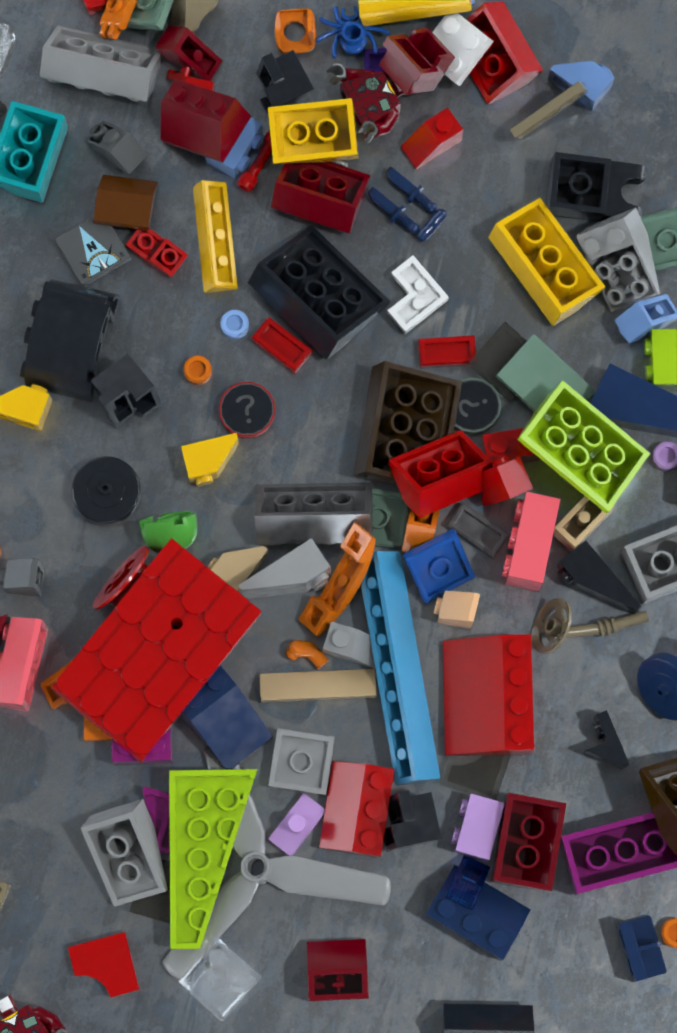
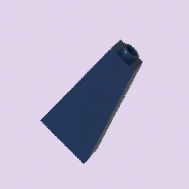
M609 364L590 404L620 428L677 438V396L613 364Z

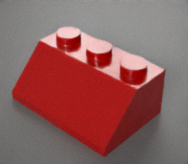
M504 2L483 3L467 18L470 23L494 41L470 72L487 104H491L525 87L543 71Z
M462 430L389 460V466L403 501L419 518L482 492L483 472L493 467L492 461Z
M332 761L318 848L373 858L381 857L394 776L393 768Z

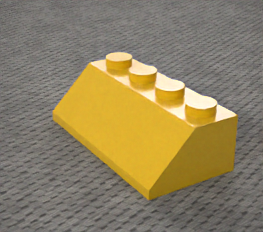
M541 198L536 199L497 222L488 236L552 326L577 312L605 288V285Z

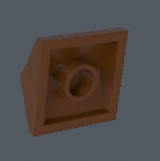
M103 174L97 189L93 223L149 230L158 182Z

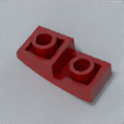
M150 228L149 230L137 229L125 245L126 248L169 277L175 274L188 256L187 253L167 238L164 240Z

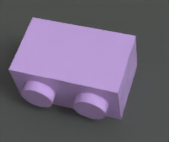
M470 794L468 800L463 799L458 815L464 817L461 829L455 827L451 844L456 846L454 852L488 862L505 803Z

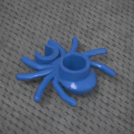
M334 6L333 14L337 23L328 21L323 17H320L319 21L338 29L322 34L316 39V42L319 43L323 39L337 34L331 46L332 57L335 59L337 57L336 47L339 38L343 50L348 54L356 55L365 49L367 44L366 36H368L373 45V52L377 54V42L367 30L381 32L389 35L390 31L375 26L363 27L361 18H359V11L355 6L353 16H347L343 7L340 19L338 7Z

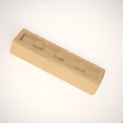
M375 669L260 674L261 703L376 698L377 696Z

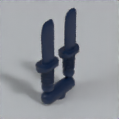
M390 166L386 171V175L391 182L409 195L407 201L411 203L415 200L424 209L426 208L428 212L434 214L419 230V225L403 213L406 209L403 205L400 208L397 207L374 187L368 191V195L374 203L391 216L389 221L392 224L397 220L402 226L404 225L406 229H409L411 233H417V238L420 241H426L446 219L447 212L444 209L437 210L436 203L432 202L431 199L429 200L421 192L424 187L421 185L416 187Z

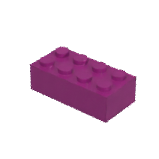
M653 812L561 836L560 845L574 896L677 869V856L661 836Z

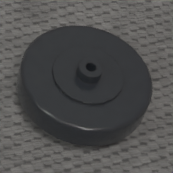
M111 456L97 457L85 463L76 473L72 483V498L77 510L88 521L104 526L115 525L128 519L137 509L141 498V485L136 472L125 461Z

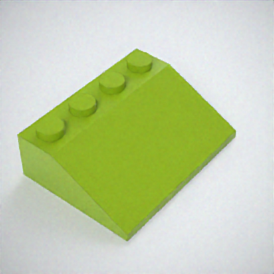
M563 380L545 397L517 439L606 514L612 509L650 455L646 449Z

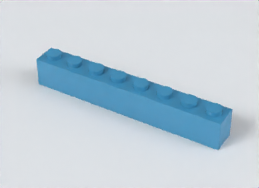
M376 551L373 552L371 563L361 583L391 761L394 769L396 786L421 784L441 778L401 552Z

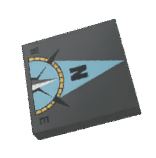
M94 216L55 238V242L84 287L131 261L130 255L111 225L93 223Z

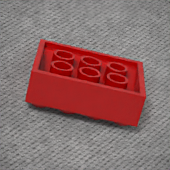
M531 634L494 635L443 641L445 756L532 755L534 752Z

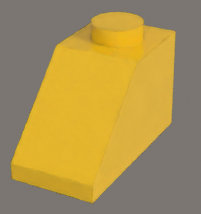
M32 384L30 388L22 385L0 396V419L41 432L53 400L50 394L47 393L48 390L44 387Z
M237 433L181 446L191 485L206 486L213 483V479L219 478L239 445Z

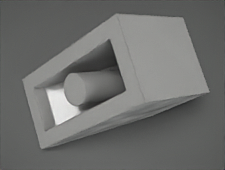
M331 621L323 646V654L375 669L370 635L361 630Z

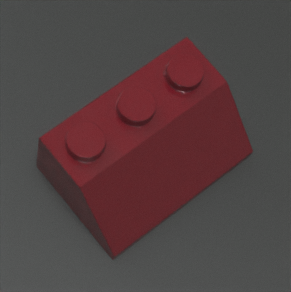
M175 79L161 101L160 140L163 143L223 163L250 120L251 115L234 97Z
M332 162L284 164L275 183L270 208L350 234L358 216L371 175Z
M507 793L504 800L505 804L502 812L491 882L552 892L567 803Z

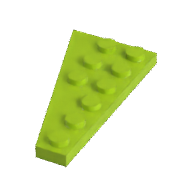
M257 769L169 770L170 949L201 948Z

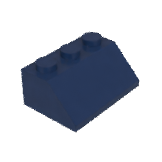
M454 865L425 916L500 961L504 960L531 909L482 881L480 888L477 889L481 881L480 879L476 888L460 881L459 878L463 869H461L458 878L455 879L460 867ZM466 871L464 872V877L476 882L477 877ZM459 885L460 889H456L454 886Z

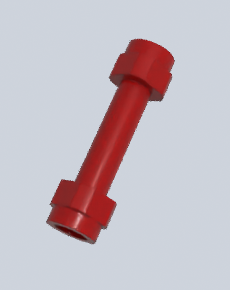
M270 130L264 136V145L248 171L242 172L237 182V186L246 192L251 193L258 183L257 176L272 153Z

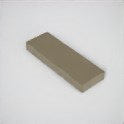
M578 81L511 128L510 131L515 138L522 139L588 93L587 87L583 82Z

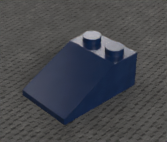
M221 665L181 713V717L225 770L234 769L273 738V735Z

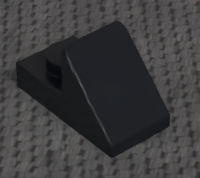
M607 710L596 714L592 728L598 740L602 739L604 743L586 750L584 754L619 769L626 768L629 765V761Z

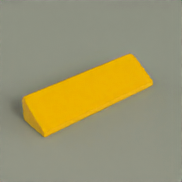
M202 180L193 187L203 291L212 293L237 290L226 182Z

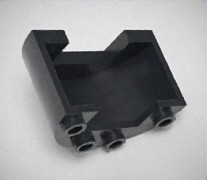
M51 279L49 282L46 281L40 301L35 300L33 303L31 316L34 317L32 327H27L24 336V343L28 344L26 361L22 363L20 377L25 378V385L30 388L32 384L44 387L50 393L92 402L95 388L91 380L98 375L96 366L108 322L113 323L120 296Z

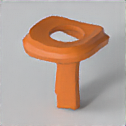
M298 8L277 12L274 23V37L276 46L281 53L286 54L294 50L295 54H303L314 49L316 44L315 16L311 9ZM290 23H300L305 28L306 32L301 40L290 41L285 37L284 30Z

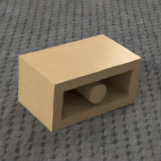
M584 496L555 526L553 536L572 552L611 514L615 506L606 514Z

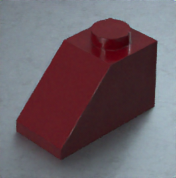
M169 25L155 46V49L170 63L180 69L186 66L189 67L191 75L198 79L211 81L223 62L187 27Z

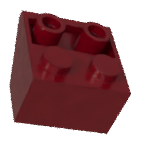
M366 939L307 942L309 1002L369 999Z

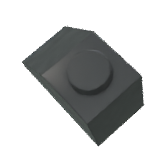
M36 558L7 560L6 568L1 569L0 585H4L3 589L9 594L41 597L45 568L39 559Z

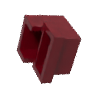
M429 28L414 29L409 38L406 34L387 36L382 44L387 49V52L379 66L408 95L434 91L455 59V56Z

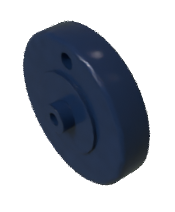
M664 652L655 653L643 661L638 668V688L646 704L655 713L665 719L677 721V657Z

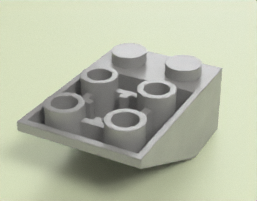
M636 208L591 224L576 236L589 265L605 285L602 294L611 312L660 294L648 233Z

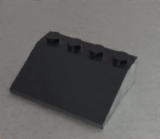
M313 225L260 261L247 282L326 360L342 349L390 303V300Z

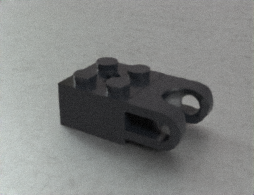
M555 152L550 162L546 206L555 216L602 221L633 208H636L639 215L642 216L643 209L640 206L627 203L622 197L621 189L624 185H639L643 183L647 178L648 169L640 164ZM574 183H579V188L583 189L581 191L576 190L573 187Z

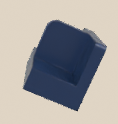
M651 916L616 924L633 982L667 972L660 949L662 944L661 941L658 942Z

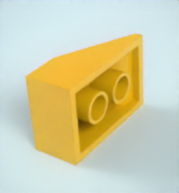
M352 98L268 107L273 164L335 162L359 159Z

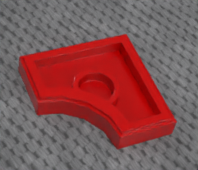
M126 932L68 947L74 975L89 976L97 979L106 987L111 998L140 990Z

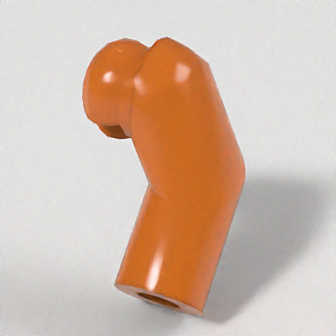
M294 640L289 643L285 650V654L290 660L308 657L318 670L329 661L312 641Z

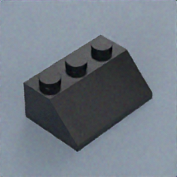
M443 1004L442 1033L535 1032L533 1005Z

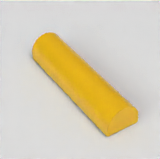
M359 0V13L363 27L472 11L471 0Z

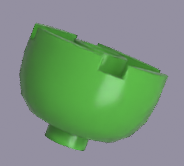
M196 512L163 513L161 517L156 518V521H154L153 516L139 521L143 541L148 548L156 553H159L171 538L180 544L182 548H189L196 540L198 533Z

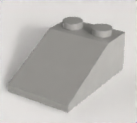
M311 538L239 584L238 587L240 594L246 599L306 593L312 589L316 592L329 583L327 579L331 577V567Z
M143 799L92 814L81 826V831L114 907L167 891L168 888L155 827Z

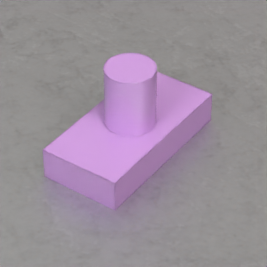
M303 793L268 840L288 856L294 855L322 819L325 809Z

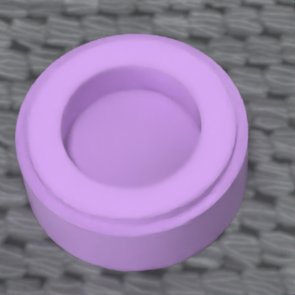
M661 442L655 447L652 453V462L657 469L671 471L677 467L676 444Z

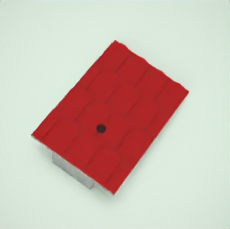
M171 538L120 600L116 608L82 647V650L58 677L52 686V690L142 763L259 618L262 611Z

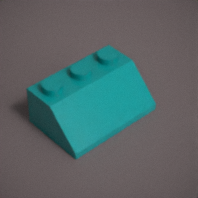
M11 101L0 133V187L16 196L40 203L44 202L68 130L65 115Z

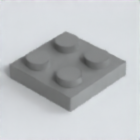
M277 728L268 787L326 796L335 737Z

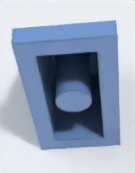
M594 61L553 65L548 77L551 82L563 91H566L578 81L583 82L588 89V93L577 101L591 111L594 110L611 89L615 78L609 68L603 64L598 65Z
M663 294L636 302L614 321L619 327L620 334L628 343H633L647 338L652 329H662L677 321V309L669 296Z

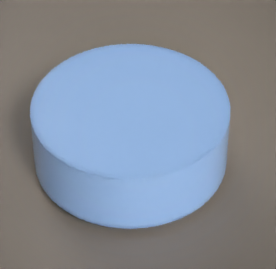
M240 310L226 312L221 319L223 334L230 339L244 337L249 329V321L246 314Z

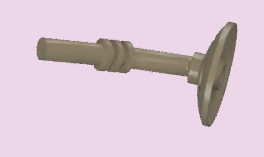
M555 598L547 602L537 614L532 627L531 640L536 651L542 654H549L555 651L565 638L593 635L604 637L605 633L607 635H611V632L616 634L619 629L649 622L647 612L642 611L616 619L609 617V620L605 618L603 622L597 620V624L571 626L572 611L570 605L563 599ZM564 609L566 610V613H567V619H566L565 616H563V614H564ZM555 610L556 612H554V613L547 619V617L551 614V612H553V611ZM546 633V638L549 640L546 646L542 642V634Z

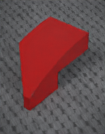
M187 66L182 67L181 72L169 69L166 78L171 83L177 79L215 91L213 81L191 77L190 68Z

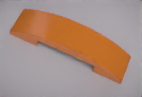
M353 523L340 546L345 553L330 577L329 583L326 584L319 597L311 596L298 619L317 636L330 627L331 621L335 622L348 606L359 589L371 563L376 538L358 523Z

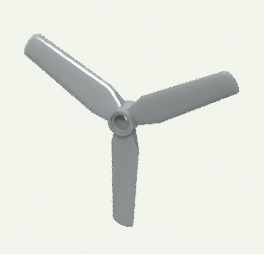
M205 747L204 755L208 769L225 770L207 747ZM237 765L232 770L241 769L240 765ZM250 793L233 848L242 859L241 871L221 885L201 948L171 949L164 958L163 965L173 977L183 978L249 906L259 884L270 882L287 893L385 905L391 892L390 879L379 874L293 855L277 858L267 857L265 829ZM257 861H263L264 871L260 875L254 876L252 874V865Z

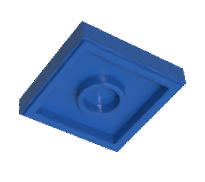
M453 528L402 555L425 604L443 595L445 591H451L476 578L457 532Z

